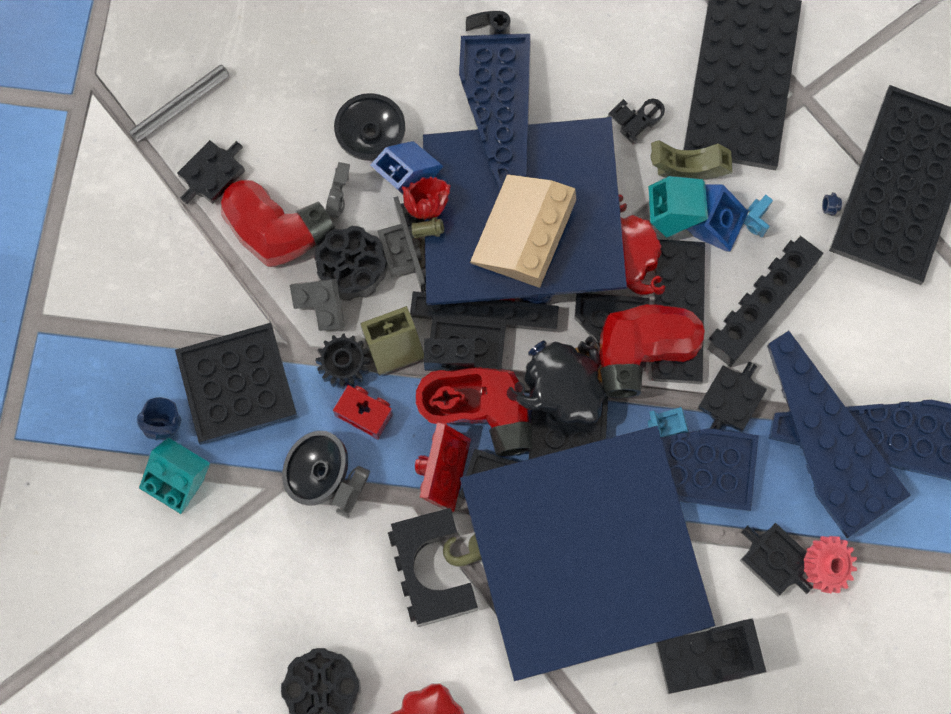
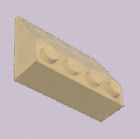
M507 175L470 263L540 288L576 202L575 188L552 180Z

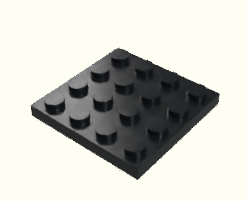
M271 322L175 350L200 445L298 417Z

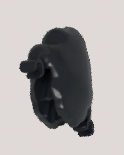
M589 336L585 342L581 341L578 345L580 353L572 345L556 341L544 347L533 355L532 360L526 365L524 382L530 388V397L523 394L525 386L522 382H517L514 389L509 387L506 393L507 397L512 401H517L526 409L542 410L551 413L562 424L587 426L597 423L601 417L602 403L606 395L603 386L598 380L601 360L599 352L595 348V339Z

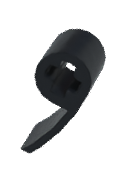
M485 11L466 17V31L490 25V35L510 34V16L504 11Z

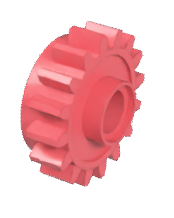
M821 536L820 541L814 540L813 545L807 548L804 558V572H806L808 577L807 581L814 583V589L830 594L832 592L840 593L841 588H848L847 580H854L851 572L857 571V568L852 565V562H855L857 557L851 556L854 549L853 547H847V540H841L840 537Z

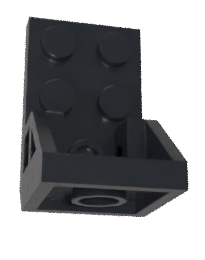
M753 618L715 627L704 632L656 642L667 694L748 678L766 672Z

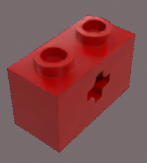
M348 385L333 409L335 417L378 440L393 415L390 404L379 397L376 400L368 396V391L360 386L353 388ZM367 406L369 409V413L364 411L363 414H361L359 409H365Z

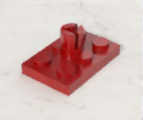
M437 423L432 436L429 457L425 455L418 456L419 459L415 461V471L417 474L424 476L420 488V498L441 509L451 508V511L455 512L461 485L460 478L463 477L471 439L447 424Z

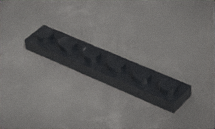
M417 291L412 292L410 308L412 318L432 319V317L461 319L506 324V327L550 332L557 331L559 306L506 300L427 305L426 292Z

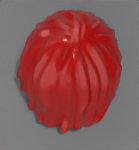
M430 176L427 179L422 177L420 181L410 183V187L402 186L404 206L413 217L426 220L438 217L448 202L451 185L436 177L432 178Z

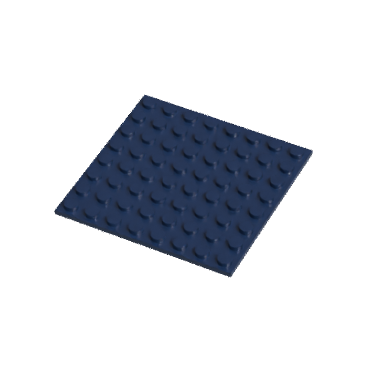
M612 117L529 124L527 177L552 180L575 188L576 202L540 288L470 263L500 193L478 130L423 134V149L443 166L435 177L451 185L448 202L441 214L436 217L437 219H442L444 233L440 234L439 237L435 235L425 236L427 305L627 289Z
M658 426L460 478L514 681L716 626Z

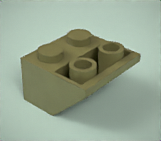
M407 306L360 323L379 376L424 360V352Z

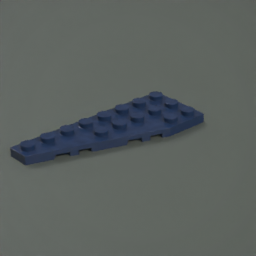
M530 33L461 36L459 77L499 192L507 175L527 177Z
M788 330L771 341L767 348L782 386L781 391L789 408L788 412L800 449L803 450L807 463L806 467L814 484L815 495L844 536L849 538L911 495Z
M930 399L920 402L907 401L896 404L846 407L890 467L951 481L950 403ZM789 412L774 413L769 439L799 446Z
M707 428L661 437L679 502L751 511L759 435Z

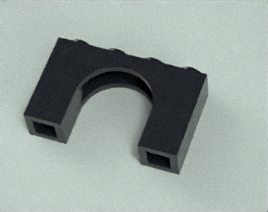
M451 508L392 523V531L388 532L391 547L396 546L399 556H395L394 559L397 571H403L405 581L401 582L404 597L410 596L412 606L407 607L410 621H416L417 626L421 627L478 611L471 583L445 590H432L422 585L414 573L415 559L425 546L457 537V529Z

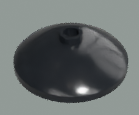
M375 93L360 94L346 101L338 110L334 121L335 137L340 147L350 156L367 161L375 160L386 147L401 144L406 131L405 118L400 107L390 98ZM368 132L375 133L373 136L367 135Z
M313 431L301 437L291 447L284 461L282 471L283 485L291 499L302 505L314 506L324 503L336 494L341 483L344 482L348 470V453L344 443L339 437L330 432Z

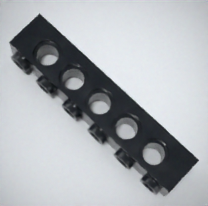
M801 235L795 242L792 240L788 242L782 250L785 254L781 259L776 257L767 268L770 270L769 274L766 277L761 275L753 285L756 288L751 295L747 292L738 303L741 306L737 312L732 310L723 321L726 323L722 330L717 328L708 340L711 341L708 350L729 367H732L824 254ZM788 261L795 262L798 268L791 267ZM773 279H780L784 285L779 286L775 284ZM758 296H765L769 303H762ZM743 314H751L754 317V321H747ZM734 331L738 333L740 339H732L728 332Z

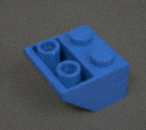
M414 141L386 147L370 164L374 170L402 195V186L410 187V183H416L422 177L425 179L430 178V176L434 178L443 168L436 159Z

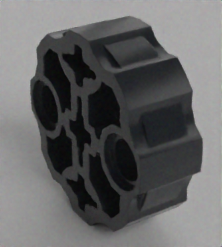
M363 227L336 228L326 234L325 240L321 245L317 246L314 260L319 281L332 279L326 276V271L337 279L339 296L342 300L351 301L356 297L366 298L376 292V287L385 279L387 264L383 245L377 236L367 233ZM336 241L343 242L341 247L332 246ZM367 246L371 248V250H375L376 255L372 253L370 250L367 251ZM348 261H351L352 263H355V264L351 266V264H350V263H347V262H348ZM362 279L370 280V283L366 286L358 284Z
M315 648L291 661L287 667L288 671L285 679L281 683V696L285 700L289 714H319L321 708L324 709V712L330 714H352L354 712L358 695L361 693V682L357 677L353 664L344 655L328 651L326 648ZM319 655H322L324 659L330 660L323 663L322 668L319 669L318 665L310 663L311 661L318 660ZM334 665H336V667L332 671H330L331 681H328V670H330ZM306 666L313 670L314 682H311V673L305 669ZM347 679L353 680L355 684L353 692L344 694L341 691L342 682ZM321 680L324 685L328 686V690L323 691L322 703L320 693L315 691V687L320 685ZM299 683L302 689L300 695L295 698L290 697L288 693L290 685ZM329 695H331V703L338 708L336 711L329 707ZM312 696H314L315 706L307 712L306 710L312 705Z

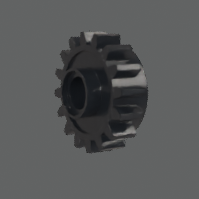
M342 333L340 338H336L333 335L330 342L325 340L323 342L325 347L323 349L318 348L317 350L321 357L315 360L318 365H321L317 370L319 374H323V381L326 382L331 379L330 384L332 387L340 383L342 389H345L346 383H349L351 387H355L354 380L356 379L362 382L363 377L361 374L369 373L365 365L371 364L370 358H367L369 350L363 349V341L361 340L357 343L354 335L346 338L345 333ZM341 357L349 358L347 364H337L338 359Z

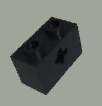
M424 338L425 371H452L474 367L475 339Z

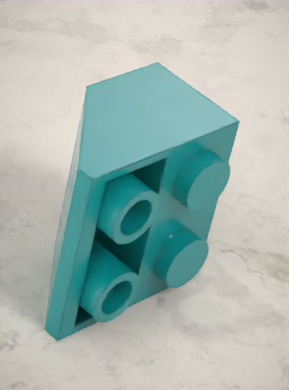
M668 176L648 186L650 223L666 238L708 219L706 187L703 179Z
M167 438L151 451L139 489L179 514H182L204 482L210 462L174 440Z

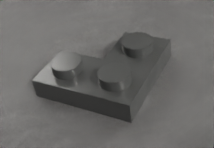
M337 279L289 285L294 309L315 307L319 331L345 327Z

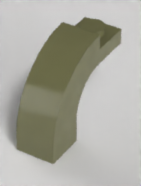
M660 140L651 143L652 152L650 158L652 165L657 167L659 176L706 180L733 173L731 150L720 144L698 150H679Z

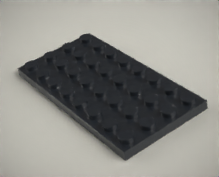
M708 0L683 150H698L720 144L731 150L732 163L776 171L800 18L801 0Z
M889 85L829 251L922 285L951 203V107Z

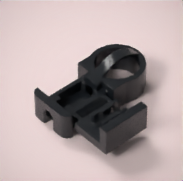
M623 99L608 113L607 117H612L622 126L620 132L632 144H635L638 140L636 137L647 126L652 128L664 116L665 107L660 100L648 99L635 114L636 111L634 109L631 111L626 106L628 103ZM649 104L656 105L647 115L644 113L645 106ZM660 109V116L658 118L651 119V117Z

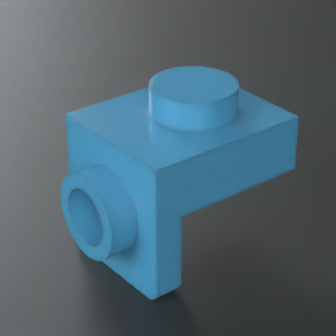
M766 194L760 201L755 199L748 208L750 213L743 223L752 234L759 235L760 237H763L770 227L760 219L773 202V199Z
M682 407L659 414L655 411L649 412L651 420L647 421L648 427L658 426L661 437L689 432Z

